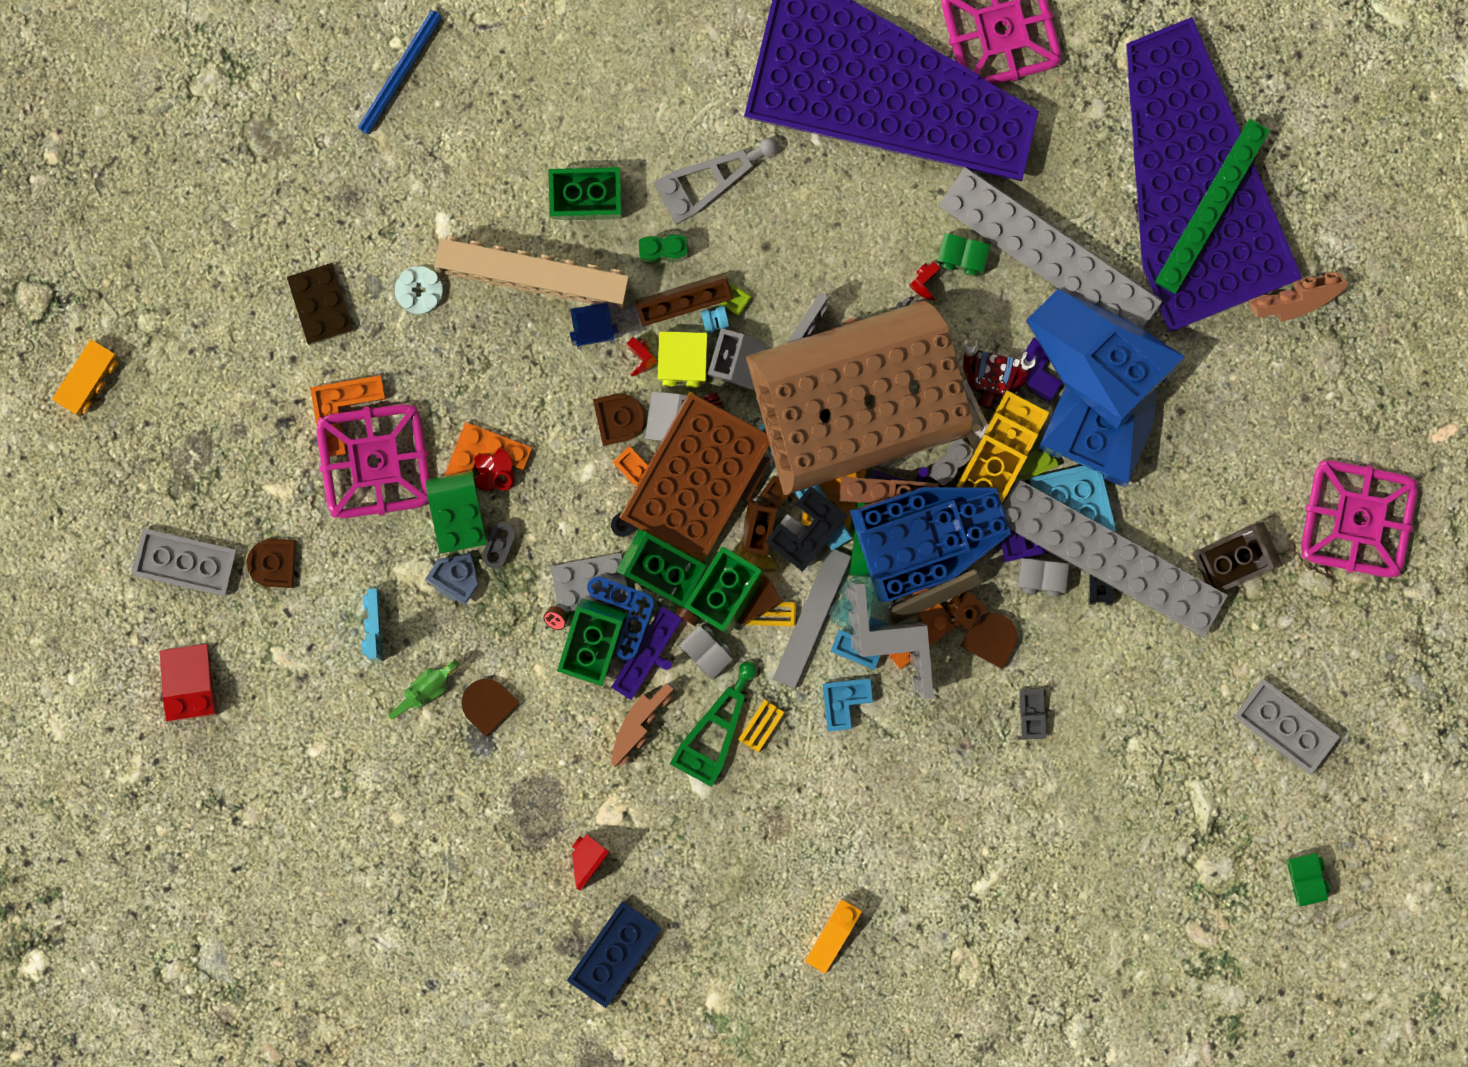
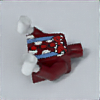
M966 339L964 340L965 353L962 368L968 384L973 386V391L982 393L979 406L993 409L996 397L1003 398L1006 390L1015 393L1025 383L1031 368L1035 365L1037 357L1035 356L1033 361L1029 362L1025 359L1027 352H1024L1022 359L1018 360L978 350L977 340H975L974 347H968Z

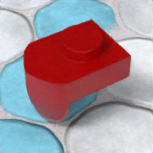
M934 261L930 265L925 263L916 271L918 276L911 282L909 287L921 297L935 301V298L924 285L939 272L940 267Z
M632 337L626 343L627 347L642 360L631 373V376L647 371L657 362L648 351L649 345L641 338L636 340Z

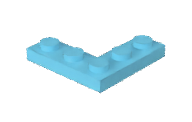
M372 588L367 589V595H363L364 609H368L369 617L364 620L365 633L369 634H365L366 640H362V654L367 656V659L372 662L383 661L379 590Z

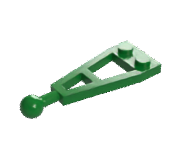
M745 661L740 665V677L734 688L728 687L681 742L670 762L671 766L712 788L723 768L744 702L745 695L741 693L748 680L754 679L758 673L755 663ZM729 696L737 700L730 723L714 715ZM708 721L727 730L717 762L688 747Z

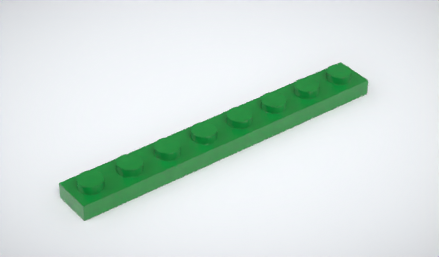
M1249 118L1156 278L1155 284L1174 295L1176 294L1270 132L1268 128Z

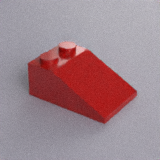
M208 644L161 650L162 696L166 721L174 722L217 715Z

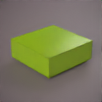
M732 283L730 288L733 299L719 304L738 317L752 297Z

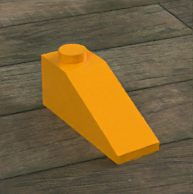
M840 899L804 962L826 974L862 911Z

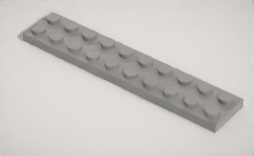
M964 167L939 204V207L1062 291L1127 319L1141 329L1145 327L1163 301L973 170Z
M1018 478L1002 505L1009 529L1203 638L1206 636L1228 596Z

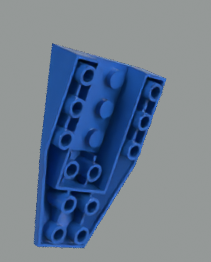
M1057 289L1026 320L1062 382L1116 430L1134 414L1136 407L1161 382L1165 384L1180 369L1185 358L1184 355L1127 319L1060 289Z
M1065 386L1038 450L1058 459L1061 456L1105 475L1103 479L1126 488L1154 424L1157 387L1136 407L1134 414L1116 430L1070 388Z
M922 487L850 510L878 602H889L954 579L1011 534L997 488Z

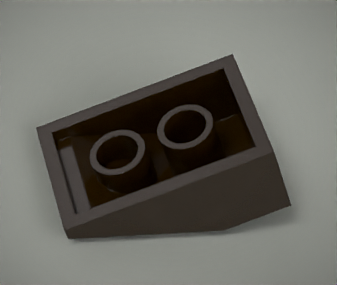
M1264 522L1253 524L1193 552L1205 582L1221 592L1283 566Z

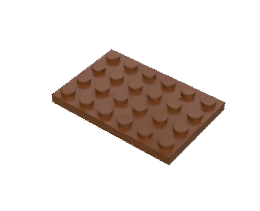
M689 391L619 516L620 519L704 562L770 445L767 433Z

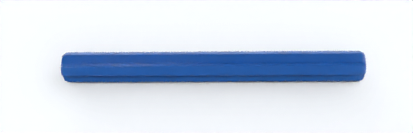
M430 11L360 122L358 128L363 133L370 134L440 23L442 16L436 11Z

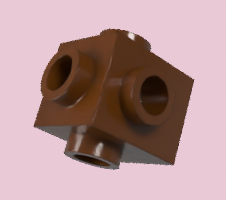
M966 591L953 597L949 601V607L945 612L950 616L948 620L957 629L962 627L969 630L979 624L981 621L980 617L988 609L971 592Z

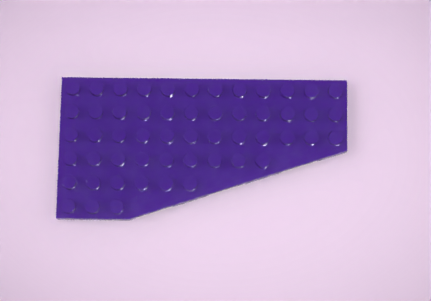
M772 0L744 118L1022 181L1039 111L1015 96L1009 95L981 78L980 75L950 57H946L916 39L915 36L890 21L881 18L853 0Z
M1192 17L1126 43L1142 269L1152 293L1163 300L1158 307L1169 333L1301 280L1302 276L1252 161L1176 294L1174 295L1154 283L1241 132Z

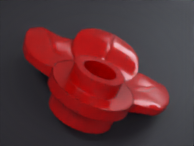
M498 448L494 457L489 454H479L474 457L475 466L480 473L475 478V484L479 489L489 491L496 488L506 491L513 487L515 475L511 470L513 461L508 452ZM505 475L508 480L501 481L499 476Z

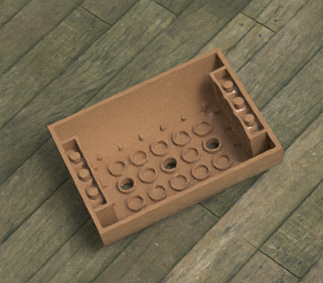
M926 301L914 303L746 356L784 495L965 438L972 427L973 419L949 328L939 312ZM913 380H917L920 384V389L915 394H912L909 390V385ZM869 394L875 397V404L871 408H867L864 403L866 396ZM827 408L831 414L830 419L827 422H822L819 417L820 412Z

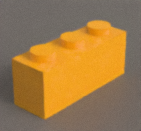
M90 339L52 400L79 417L82 413L86 414L92 405L90 400L94 394H99L105 385L103 380L108 373L112 374L116 369L118 356Z

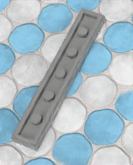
M830 548L828 549L773 680L795 689L851 556L835 549L833 551Z

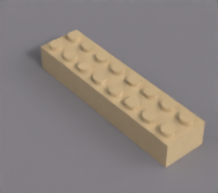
M446 236V239L440 238L434 264L439 274L623 311L629 288V277L625 276V272L621 270L611 269L610 272H606L596 265L587 264L586 268L578 266V262L572 260H564L561 263L554 261V257L540 255V258L532 257L530 252L517 250L516 253H511L507 251V248L496 245L493 246V249L486 248L484 243L470 241L469 244L460 242L459 238Z

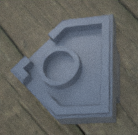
M466 553L461 556L438 559L425 578V581L434 586V590L453 602L457 600L466 606L479 585L472 554Z

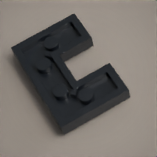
M813 487L808 488L795 504L813 519L804 533L798 538L780 523L765 541V543L801 572L807 568L848 517V515Z

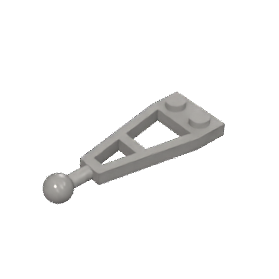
M765 138L761 141L758 148L745 154L744 150H740L669 173L653 182L674 223L677 225L696 215L753 168L750 162L763 155L767 157L775 155L778 151V143L773 138ZM740 159L743 166L724 180L717 166ZM710 169L719 185L693 206L678 178Z

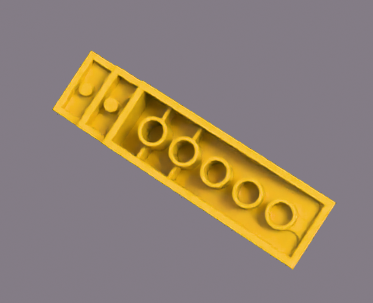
M1006 390L955 488H997L1001 503H1003L1049 412Z

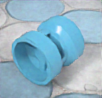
M724 306L717 307L714 311H701L707 334L713 333L716 329H729Z

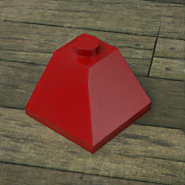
M587 834L584 838L579 836L572 845V848L575 849L572 853L576 889L579 891L584 888L610 853L609 850Z

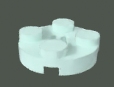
M422 266L411 267L403 271L396 281L395 296L400 305L409 313L416 315L427 314L442 300V282L437 274L429 268ZM417 284H421L422 288H426V291L421 293V297H417L416 293L412 292V289L416 288Z

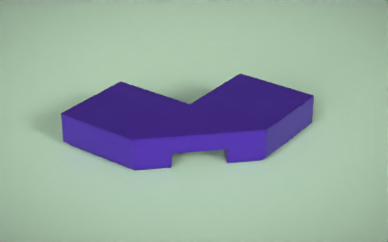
M1033 337L1025 350L1027 352L1025 357L1027 361H1033L1034 357H1037L1035 365L1031 368L1026 379L1028 390L1050 403L1062 382L1042 370L1048 357L1038 340Z

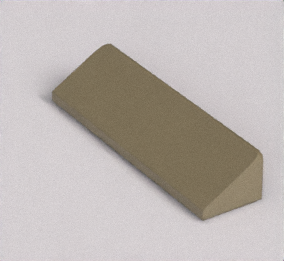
M971 568L960 573L952 580L932 586L889 606L887 610L893 623H898L977 587L981 582L976 570Z

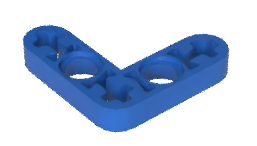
M594 577L587 584V590L591 597L629 611L616 645V652L621 659L631 660L638 652L653 611V599L647 593L602 577ZM598 581H601L602 587L609 589V584L613 585L614 587L610 591V599L604 598L607 593L599 591L598 595L594 594V589L591 588V585L597 584ZM623 589L627 592L628 597L625 602L618 603L614 600L613 596L616 590ZM643 597L647 598V603L650 604V607L644 608L642 615H647L645 620L639 616H631L633 611L638 613L639 605L636 602L637 600L642 601ZM638 620L641 622L642 629L639 633L634 634L628 630L630 621ZM625 633L630 637L639 638L637 643L632 640L630 647L634 651L633 653H628L627 656H624L623 651L620 649V646H625L628 638H623Z

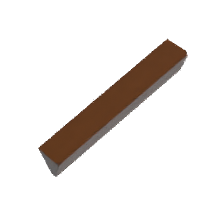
M722 273L635 300V306L642 327L732 300L733 295L727 275Z

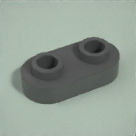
M500 522L492 528L482 554L483 562L489 568H500L507 560L516 535L514 528L509 523ZM502 530L508 532V537L506 539H501L499 537V533ZM494 552L499 554L497 561L490 559L491 554Z

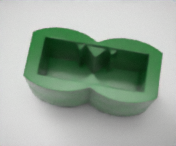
M944 233L937 263L941 264V268L944 270L955 271V268L964 270V274L967 276L978 277V274L983 275L991 245Z
M669 235L663 239L656 236L641 238L639 240L640 261L654 264L663 260L668 262L686 260L688 258L686 237L682 235Z
M1310 853L1286 859L1297 906L1301 907L1327 901V895L1331 894L1328 881H1324L1322 877V871H1325L1323 858L1318 857L1317 853Z

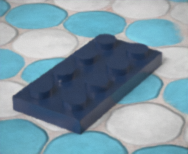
M622 901L566 981L607 1008L662 928Z

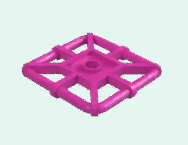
M942 0V10L950 36L948 42L953 48L956 62L968 68L961 43L978 38L983 55L973 70L976 74H979L988 57L1005 53L1009 71L983 77V79L991 84L1012 80V82L1018 81L1020 77L1047 71L1061 64V48L1053 22L1055 17L1054 13L1050 11L1048 0H1038L1041 15L1025 19L1020 6L1022 0H1013L998 4V0H990L992 6L978 10L961 0ZM951 4L974 17L977 31L959 36ZM1044 22L1052 53L1030 41L1026 26ZM998 23L1008 26L1005 34L1001 35L1000 32L995 31ZM1027 47L1048 61L1016 69L1011 51Z
M400 404L370 409L368 406L363 407V410L330 414L318 419L317 440L321 460L319 470L323 474L327 506L332 517L353 518L374 514L384 516L388 512L416 509L425 504L429 505L425 482L426 479H430L427 461L429 452L425 448L422 420L417 411L418 407L414 404L412 406ZM405 414L390 435L374 437L371 418ZM411 418L416 452L398 454L395 438ZM365 419L368 438L351 440L331 424ZM326 430L348 446L349 462L331 464ZM372 454H375L376 458H381V463L377 464V468H373L372 464L367 463V460L371 459ZM418 459L422 492L401 477L399 461ZM351 468L353 485L337 505L332 470ZM397 482L414 494L417 499L383 503L381 484ZM375 485L376 505L342 509L357 488Z
M1334 460L1320 461L1314 474L1309 505H1306L1305 508L1307 515L1301 541V556L1303 559L1306 558L1308 561L1316 564L1346 569L1348 573L1356 571L1380 577L1397 578L1400 576L1405 563L1410 533H1413L1414 529L1412 522L1418 496V482L1416 479L1403 474L1374 469L1371 465L1364 467ZM1332 470L1364 476L1361 494L1345 491ZM1324 474L1339 494L1336 510L1318 507ZM1371 478L1404 484L1403 487L1385 499L1368 496ZM1408 491L1403 523L1386 521L1385 516L1388 503ZM1361 512L1363 513L1362 517L1366 518V522L1357 525L1353 517ZM1316 514L1335 517L1332 534L1310 548ZM1383 527L1401 531L1395 563L1380 543ZM1334 539L1351 542L1348 560L1315 554L1314 552ZM1359 543L1374 546L1388 568L1355 562Z

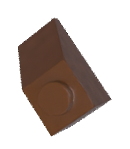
M749 500L744 520L743 551L767 556L769 545L765 541L772 534L778 510L773 504Z

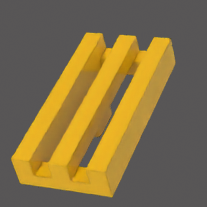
M783 602L776 606L791 607V612L768 611L761 615L791 617V621L753 620L747 625L795 627L796 602Z
M764 699L738 740L759 753L785 712ZM768 707L769 711L748 741L745 737L764 708ZM772 713H777L776 718L757 746L754 745V741Z

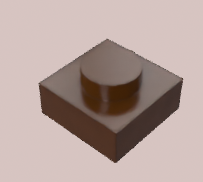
M775 475L760 494V496L779 509L790 495L783 494L780 480Z

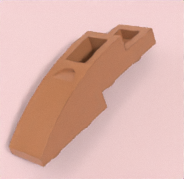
M1329 272L1319 277H1305L1300 281L1294 282L1293 291L1284 290L1279 294L1260 295L1255 299L1249 300V307L1257 318L1275 315L1280 322L1294 319L1316 310L1331 301L1348 287V282L1339 272Z
M841 477L840 501L871 504L922 487H939V483Z
M667 683L651 700L642 694L627 714L620 727L613 749L611 764L615 767L618 764L623 766L630 759L631 755L629 752L634 746L639 749L648 739L645 736L648 731L642 724L645 722L648 725L657 715L655 710L661 704L665 707L674 697L671 694L673 688Z

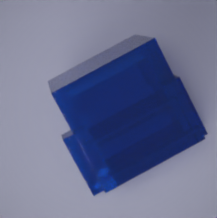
M608 302L570 309L574 331L570 332L572 346H577V350L582 349V346L602 342L610 341V344L615 343V338H619L617 324L612 325Z

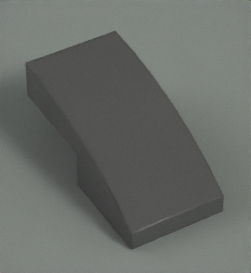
M1019 689L1022 740L1046 739L1044 689Z

